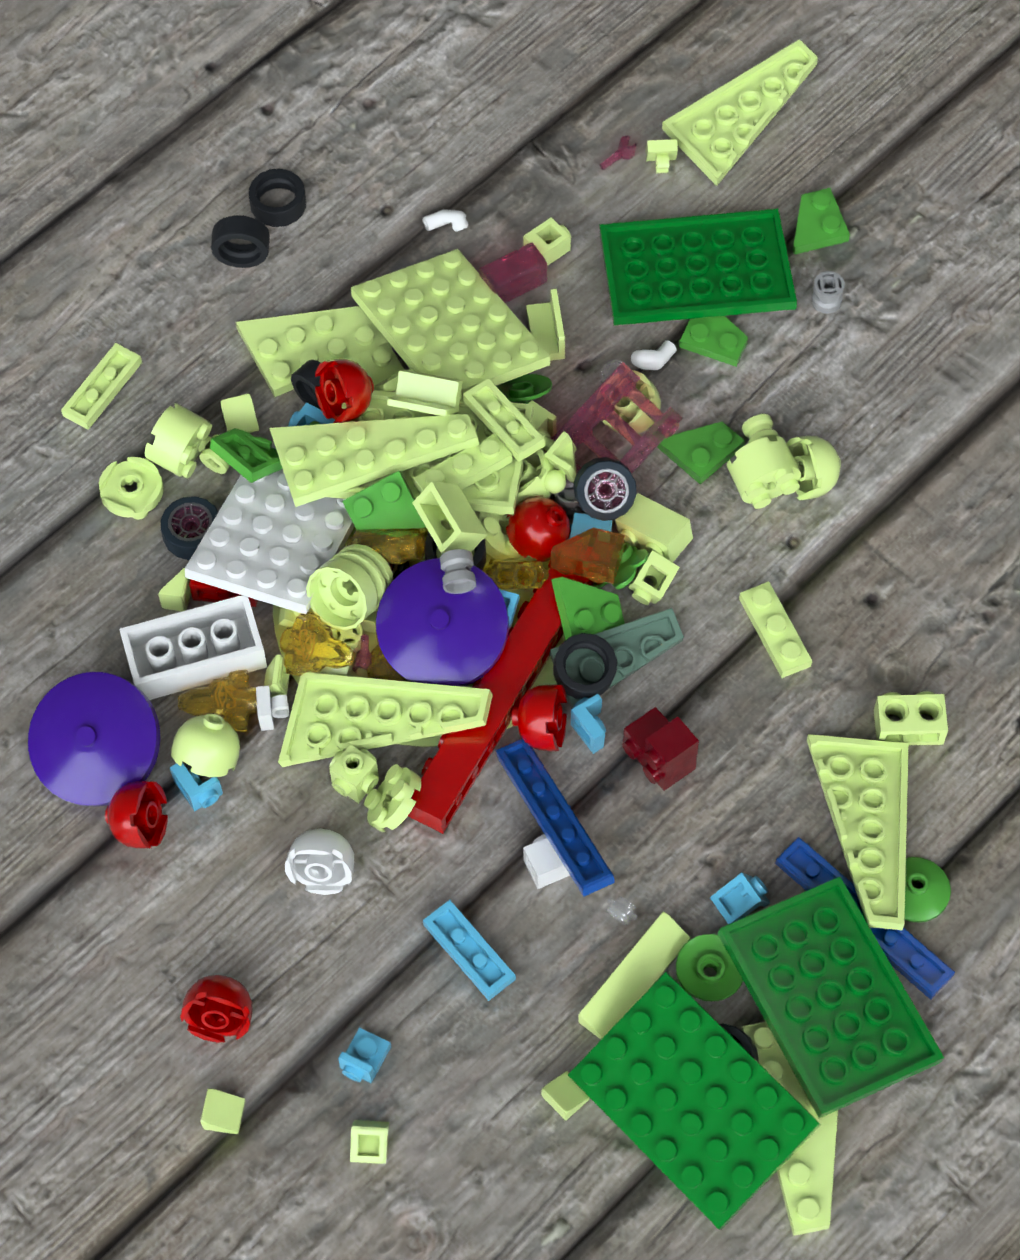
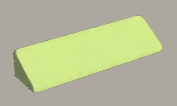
M663 911L579 1013L578 1023L602 1039L656 983L678 956L681 948L691 940V937Z

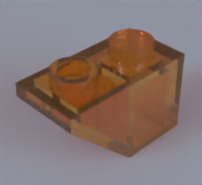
M593 527L553 546L551 551V568L565 575L575 574L587 577L596 583L607 582L614 584L624 553L625 535Z

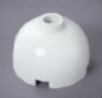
M328 829L308 830L298 836L291 845L285 861V873L295 885L297 880L305 884V890L310 893L322 895L336 894L343 890V885L348 883L349 886L352 881L354 852L348 840L339 833Z

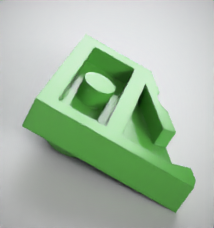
M826 188L802 194L793 245L794 255L848 242L850 233L831 189Z
M726 316L694 318L689 320L680 339L679 348L737 367L747 345L748 336Z
M718 422L660 438L657 441V448L696 482L702 484L731 459L735 452L744 446L745 440L724 422Z
M237 428L211 438L210 449L250 483L283 469L277 450L272 448V441L252 436L250 433Z
M401 471L389 475L342 501L356 530L359 531L427 528L412 503L415 498Z
M565 577L551 579L565 640L570 636L580 633L597 634L625 624L617 594Z

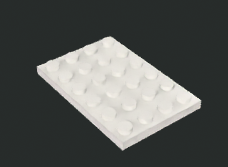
M272 442V448L276 449L275 444ZM283 469L252 483L240 475L185 567V578L307 615L311 607L310 601L312 596H307L306 590L309 577L343 549L355 527L342 503L345 499L324 497L295 507Z

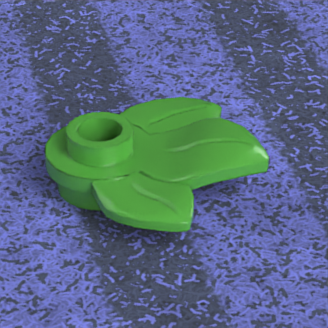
M628 542L618 545L609 554L608 559L611 561V564L600 572L594 587L600 589L610 583L617 590L626 587L634 579L636 568L647 561L648 551L645 548L638 550Z

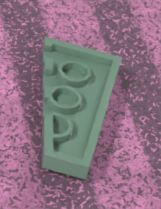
M672 608L595 634L605 639L611 645L617 658V672L609 689L683 641L684 636ZM559 647L550 649L549 654L553 663ZM581 648L574 650L568 656L566 671L573 681L579 684L590 685L596 683L602 677L604 662L597 652ZM566 694L572 709L580 699H575Z

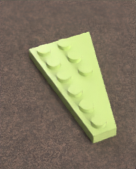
M799 39L662 122V130L671 139H677L678 147L717 186L816 67L818 57Z
M360 306L236 322L239 334L274 397L294 389L291 375L308 360L313 359L322 363L328 360L348 357L389 343Z
M469 414L269 428L295 507L389 476L397 471H404L479 445L478 437Z
M301 672L278 763L281 767L334 757L338 752H344L350 744L358 750L361 748L369 750L486 726L493 695L490 689Z
M808 734L807 743L864 918L871 928L903 930L905 917L909 743Z
M761 1022L742 1026V1031L751 1037L757 1048L759 1063L821 1123V1126L777 1171L793 1236L829 1229L838 1110L819 1119L767 1023Z

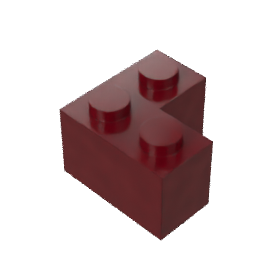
M654 707L624 728L622 746L631 759L634 760L636 758L641 763L643 772L648 780L653 784L657 783L663 791L696 769L699 740L678 716L668 722L657 707Z

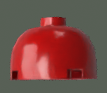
M333 359L319 364L315 377L320 376V386L315 387V394L323 415L327 419L333 418L335 420L333 423H344L360 417L367 410L371 402L374 390L371 377L357 362L348 359ZM343 403L346 404V406H347L346 409H343V408H342V404H343Z
M536 496L525 499L516 505L514 515L507 514L506 518L509 517V525L506 527V534L511 545L524 558L530 556L537 559L534 561L537 563L549 561L552 555L560 552L564 544L568 542L571 532L570 520L560 504L551 498Z
M538 685L527 690L522 696L519 706L513 707L512 724L513 726H518L522 739L534 749L558 752V747L563 745L567 724V713H563L562 706L560 705V703H567L563 685Z
M154 781L130 782L119 788L105 811L106 822L109 824L114 837L127 847L151 848V846H158L165 836L168 823V815H162L161 804H167L165 793L162 787Z
M209 975L199 979L188 989L184 998L180 1019L182 1022L185 1020L188 1023L187 1030L192 1035L203 1040L220 1043L225 1042L224 1036L236 1035L235 1040L242 1038L249 1030L253 1003L247 988L239 981L229 976Z

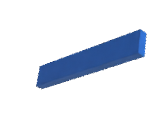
M520 739L497 749L496 755L499 762L583 897L615 883L613 873L533 748L527 745L523 739Z
M800 837L776 859L775 864L806 891L841 877L863 915L854 884ZM870 927L890 964L930 1000L954 976L955 972L904 927L903 930Z

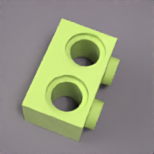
M924 691L916 695H901L897 692H889L877 696L874 707L877 740L909 743V745H944L948 733L944 694ZM920 714H929L934 719L926 720ZM887 715H897L901 720H891Z

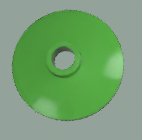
M526 374L499 384L496 387L510 402L529 404L531 400L549 393L552 389V381L543 375Z
M920 857L906 858L904 920L910 922L932 920L939 916L948 905L951 894L949 880L944 871L934 862ZM919 881L923 883L924 887L916 889L913 887L912 882Z
M704 934L694 937L681 948L677 956V978L681 986L697 999L710 1002L724 1000L736 993L743 983V979L720 937L716 934ZM706 968H713L717 974L709 977L705 975L704 970Z

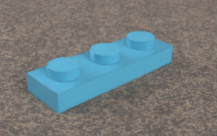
M451 900L447 901L423 920L424 927L488 1001L516 980V975Z

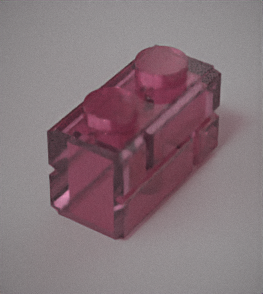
M532 242L479 268V276L495 294L497 293L504 303L547 282V262Z

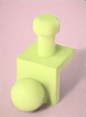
M540 431L539 433L545 438V447L542 449L547 452L544 456L556 469L550 470L547 473L544 486L549 493H560L566 486V479L572 483L575 481L577 475L575 451L577 448L569 434L564 431L556 441L552 440L547 432Z

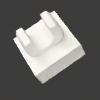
M269 685L256 687L257 711L261 731L274 730L273 717L286 718L290 716L287 695L271 697Z

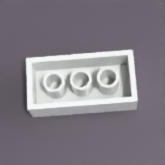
M244 595L119 629L134 685L149 700L267 668L264 648L249 598Z

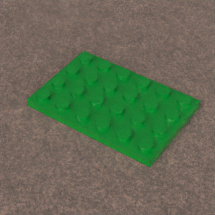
M779 209L599 224L614 326L794 310L797 307V298Z
M841 877L719 929L718 936L819 1119L937 1065L945 1058Z
M667 972L656 981L568 1074L719 1230L726 1226L821 1126V1123Z

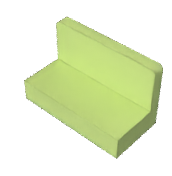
M550 289V302L526 305L529 332L551 356L550 361L565 359V335L557 289Z
M404 369L399 370L396 396L388 398L387 405L449 416L459 412L463 381Z

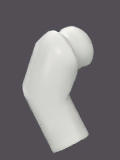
M443 209L423 217L427 231L452 223V228L456 232L468 227V222L465 218L467 215L460 210Z
M666 340L657 350L642 349L634 351L631 355V362L640 369L660 370L677 349L672 342Z

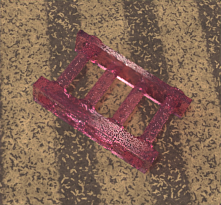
M622 362L553 436L552 440L556 441L564 431L569 434L576 447L584 443L599 458L609 457L619 460L592 434L596 425L601 420H606L633 446L619 460L633 473L665 438L672 436L677 431L679 423L683 418L671 407L665 413L657 408L636 388V382L640 377ZM622 397H628L655 422L642 437L614 411V406ZM576 463V472H578L582 467ZM609 472L602 480H608L612 472ZM613 474L610 480L614 482L618 475ZM620 476L615 482L617 488L623 484ZM590 481L588 486V495L595 492L596 485L592 481ZM609 481L601 482L597 487L598 496L603 500L613 498V493L616 491L614 484ZM596 494L589 497L590 501L597 498ZM600 499L592 502L596 506L604 507V501Z

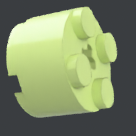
M174 403L175 408L169 406L155 424L151 434L156 437L153 445L147 443L145 458L179 477L183 476L188 479L196 468L197 463L195 460L204 449L210 447L209 441L211 437L209 434L212 424L207 419Z
M776 436L778 441L770 442L768 437L752 441L735 452L737 459L733 463H731L730 459L727 463L729 473L742 500L745 503L752 504L755 509L766 507L771 503V499L782 494H792L800 488L798 481L801 477V472L785 439Z

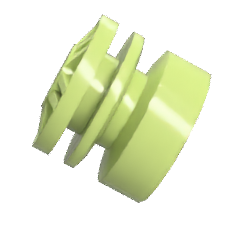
M360 544L346 546L309 577L306 590L307 596H312L310 606L324 623L333 628L342 630L355 628L379 607L383 594L393 581V573L388 562L376 550L367 545Z

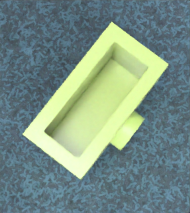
M431 482L412 502L441 553L455 549H465L472 552L488 535L458 484Z
M639 493L636 494L634 504L628 512L615 519L618 536L623 543L628 542L631 546L639 549L645 548L648 553L653 550L672 563L693 539L690 519Z

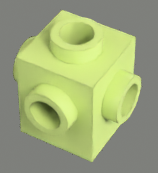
M350 744L344 752H338L330 763L329 770L333 788L341 795L350 797L358 804L366 794H369L376 787L379 781L377 760L366 749L361 748L358 750Z

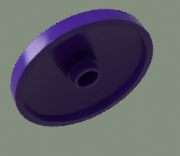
M440 558L429 559L412 565L399 574L386 589L377 611V639L388 663L407 681L465 687L482 678L499 660L508 638V610L497 585L478 567L473 565L471 571L475 574L476 587L462 594H450L444 591L442 578L445 572L441 569Z
M86 672L71 676L58 683L43 697L32 716L28 732V751L31 764L44 786L59 798L83 806L97 807L109 805L110 800L119 788L130 782L146 781L152 772L160 749L159 720L148 697L131 682L104 672Z

